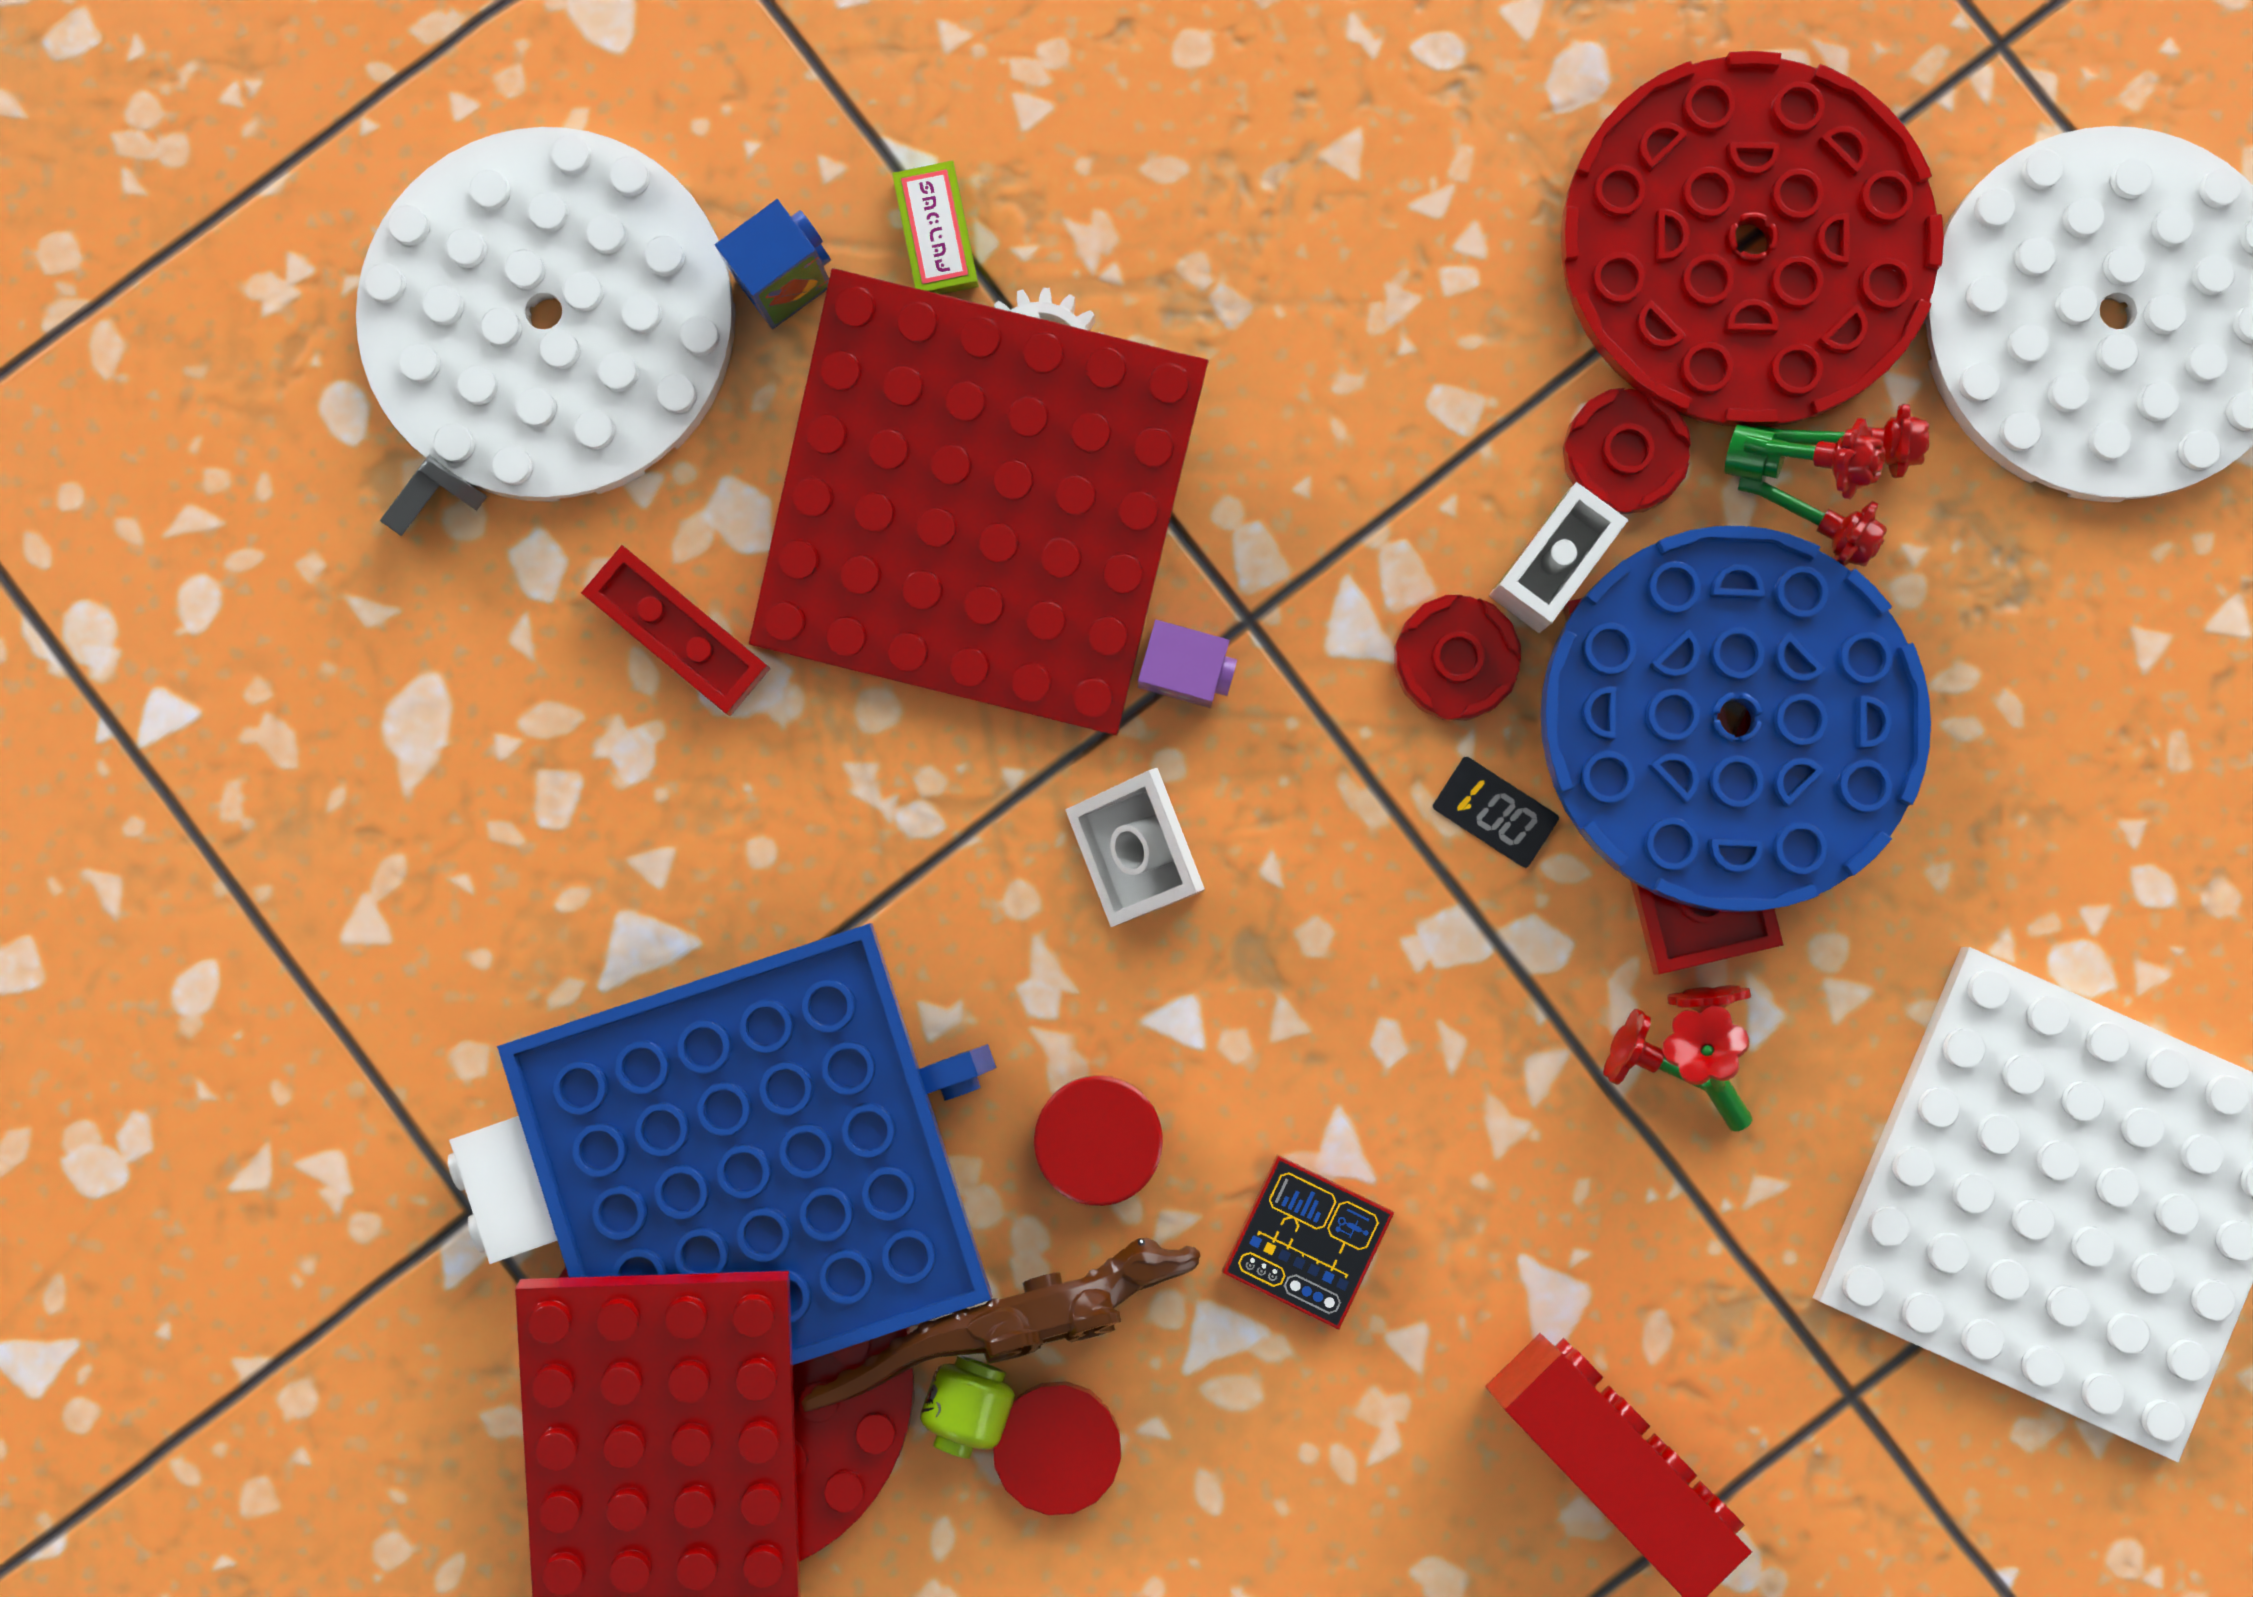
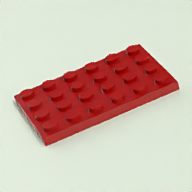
M789 1271L520 1279L515 1288L532 1597H801Z

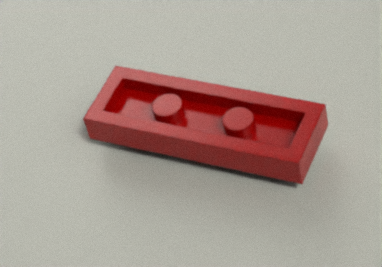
M623 545L618 548L581 592V594L728 716L734 713L771 669Z

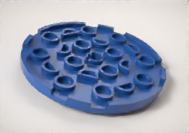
M1713 526L1689 530L1666 537L1623 560L1602 577L1580 600L1568 617L1556 640L1545 674L1540 713L1543 748L1553 786L1566 813L1578 832L1593 850L1616 871L1655 895L1682 905L1721 912H1756L1790 906L1812 899L1833 888L1848 877L1856 875L1874 860L1892 840L1891 834L1901 821L1907 807L1913 805L1925 774L1931 732L1929 694L1917 650L1913 642L1907 643L1902 630L1889 612L1892 606L1879 590L1857 569L1850 571L1832 557L1819 551L1820 546L1788 533L1750 526ZM1726 702H1738L1749 712L1751 722L1749 729L1743 736L1735 737V735L1728 733L1723 728L1721 721L1717 720V715Z

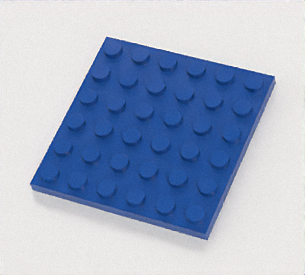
M873 923L497 1046L569 1278L789 1271L793 1365L992 1299L991 1288L932 1105L926 1093L919 1071L920 1068Z

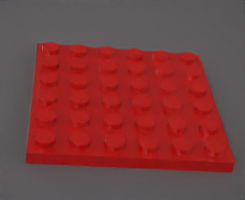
M832 268L749 645L1117 736L1209 360Z

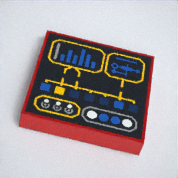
M1277 1154L1225 1262L1222 1273L1339 1330L1394 1212Z

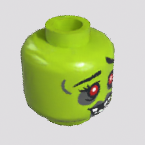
M960 1355L957 1356L955 1364H943L936 1369L920 1413V1420L925 1428L937 1435L933 1444L935 1448L954 1456L970 1459L973 1448L985 1450L998 1445L1015 1396L1013 1389L1003 1382L1006 1375L1005 1371Z

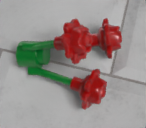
M1909 404L1898 406L1896 417H1891L1883 428L1868 427L1866 419L1857 418L1853 427L1845 432L1789 430L1767 426H1757L1754 428L1738 424L1729 444L1724 472L1725 474L1740 477L1739 491L1760 495L1817 525V532L1832 539V551L1835 554L1833 559L1845 566L1851 563L1865 567L1869 560L1878 553L1880 546L1884 542L1883 537L1887 532V528L1875 519L1878 503L1872 501L1862 508L1861 512L1855 511L1846 517L1830 509L1824 513L1764 482L1766 476L1776 479L1779 477L1785 457L1812 460L1816 467L1832 469L1836 479L1837 490L1842 491L1844 499L1851 500L1857 489L1876 483L1879 480L1884 462L1889 466L1892 478H1903L1909 466L1922 465L1925 461L1924 454L1929 449L1928 429L1930 425L1926 420L1910 416L1911 409Z

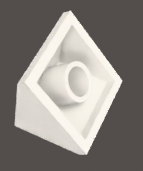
M1158 768L1148 770L1065 809L1110 927L1194 896L1205 890Z

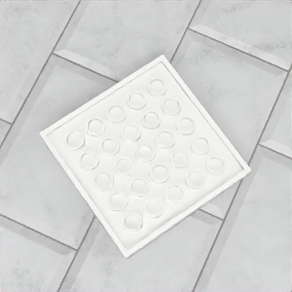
M1961 947L1812 1298L2179 1462L2253 1283V1072L1976 949Z

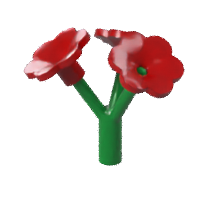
M1725 985L1714 988L1699 987L1667 995L1669 1005L1691 1008L1695 1011L1685 1010L1674 1018L1672 1022L1674 1033L1665 1039L1662 1049L1645 1041L1651 1025V1017L1645 1015V1012L1639 1009H1634L1627 1018L1625 1025L1619 1028L1613 1038L1610 1047L1611 1054L1605 1062L1603 1075L1609 1078V1082L1619 1085L1634 1065L1652 1073L1660 1069L1706 1091L1729 1129L1735 1132L1744 1130L1751 1124L1753 1120L1752 1115L1729 1080L1734 1078L1739 1071L1740 1064L1738 1058L1748 1050L1749 1037L1743 1027L1733 1024L1730 1013L1724 1008L1735 1001L1750 998V988H1740L1739 985Z

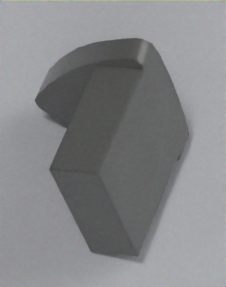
M429 454L380 521L402 536L439 485L476 511L488 496L448 470Z

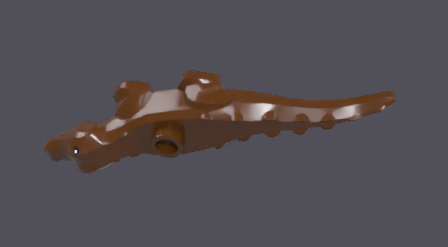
M1138 1238L1113 1258H1109L1098 1269H1091L1081 1279L1062 1283L1060 1273H1051L1029 1279L1022 1283L1025 1293L1004 1299H991L984 1305L970 1309L965 1308L935 1321L923 1322L916 1330L906 1336L893 1339L888 1348L877 1355L867 1358L861 1366L854 1370L847 1369L842 1371L836 1380L826 1385L815 1386L812 1392L801 1402L804 1412L813 1411L854 1398L888 1382L910 1368L934 1358L984 1353L987 1363L991 1364L1033 1353L1040 1349L1041 1345L1067 1339L1069 1342H1075L1115 1330L1114 1324L1121 1322L1120 1313L1114 1309L1138 1290L1149 1288L1194 1270L1199 1264L1200 1253L1195 1247L1185 1246L1180 1250H1167L1161 1248L1157 1242L1149 1238Z

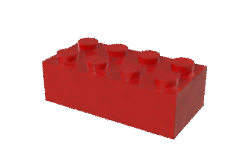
M1539 1333L1485 1387L1511 1418L1682 1597H1707L1752 1553L1736 1535L1745 1525L1701 1481L1693 1488L1689 1486L1697 1477V1474L1655 1433L1647 1440L1642 1437L1650 1428V1425L1623 1397H1620L1609 1385L1601 1393L1595 1388L1604 1377L1576 1348H1573L1564 1338L1554 1346Z

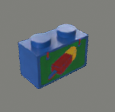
M778 199L714 244L735 281L772 330L827 290L829 277L824 266L831 259L821 245L823 240L801 210L790 216Z

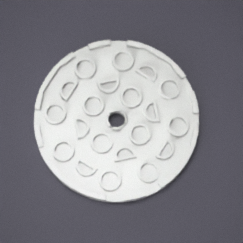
M2105 126L2065 132L2041 140L2017 152L1998 165L1966 195L1943 228L1942 266L1939 269H1933L1930 287V303L1932 304L1923 323H1926L1928 344L1932 357L1928 364L1937 389L1956 422L1986 455L2022 480L2029 483L2036 481L2047 487L2068 493L2067 497L2096 502H2121L2129 499L2159 497L2189 487L2223 470L2253 446V185L2241 173L2208 150L2182 138L2136 127ZM2111 299L2118 303L2125 302L2128 305L2125 308L2127 323L2123 329L2111 328L2103 322L2100 316V305L2103 300Z
M534 127L497 133L471 142L449 153L417 177L393 203L370 243L361 270L356 305L357 340L362 364L370 387L384 413L412 447L426 458L430 454L448 470L480 490L502 497L525 501L554 502L560 501V498L576 497L594 492L602 494L621 487L645 475L646 472L644 470L662 459L674 447L678 449L684 444L711 408L723 383L734 342L736 310L728 267L714 245L719 239L695 199L672 174L637 149L615 139L571 128ZM557 299L562 306V315L558 323L548 329L535 328L531 322L530 308H534L543 300Z

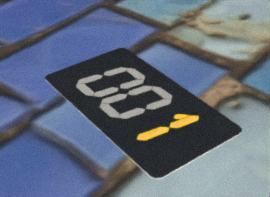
M1464 757L1433 803L1434 810L1524 868L1529 867L1559 820V816L1469 757Z

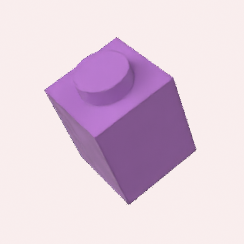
M1155 619L1138 679V688L1211 708L1215 693L1224 696L1228 695L1237 659L1225 656L1230 640Z

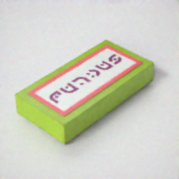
M948 161L893 172L892 176L915 288L937 294H946L979 287L954 162Z

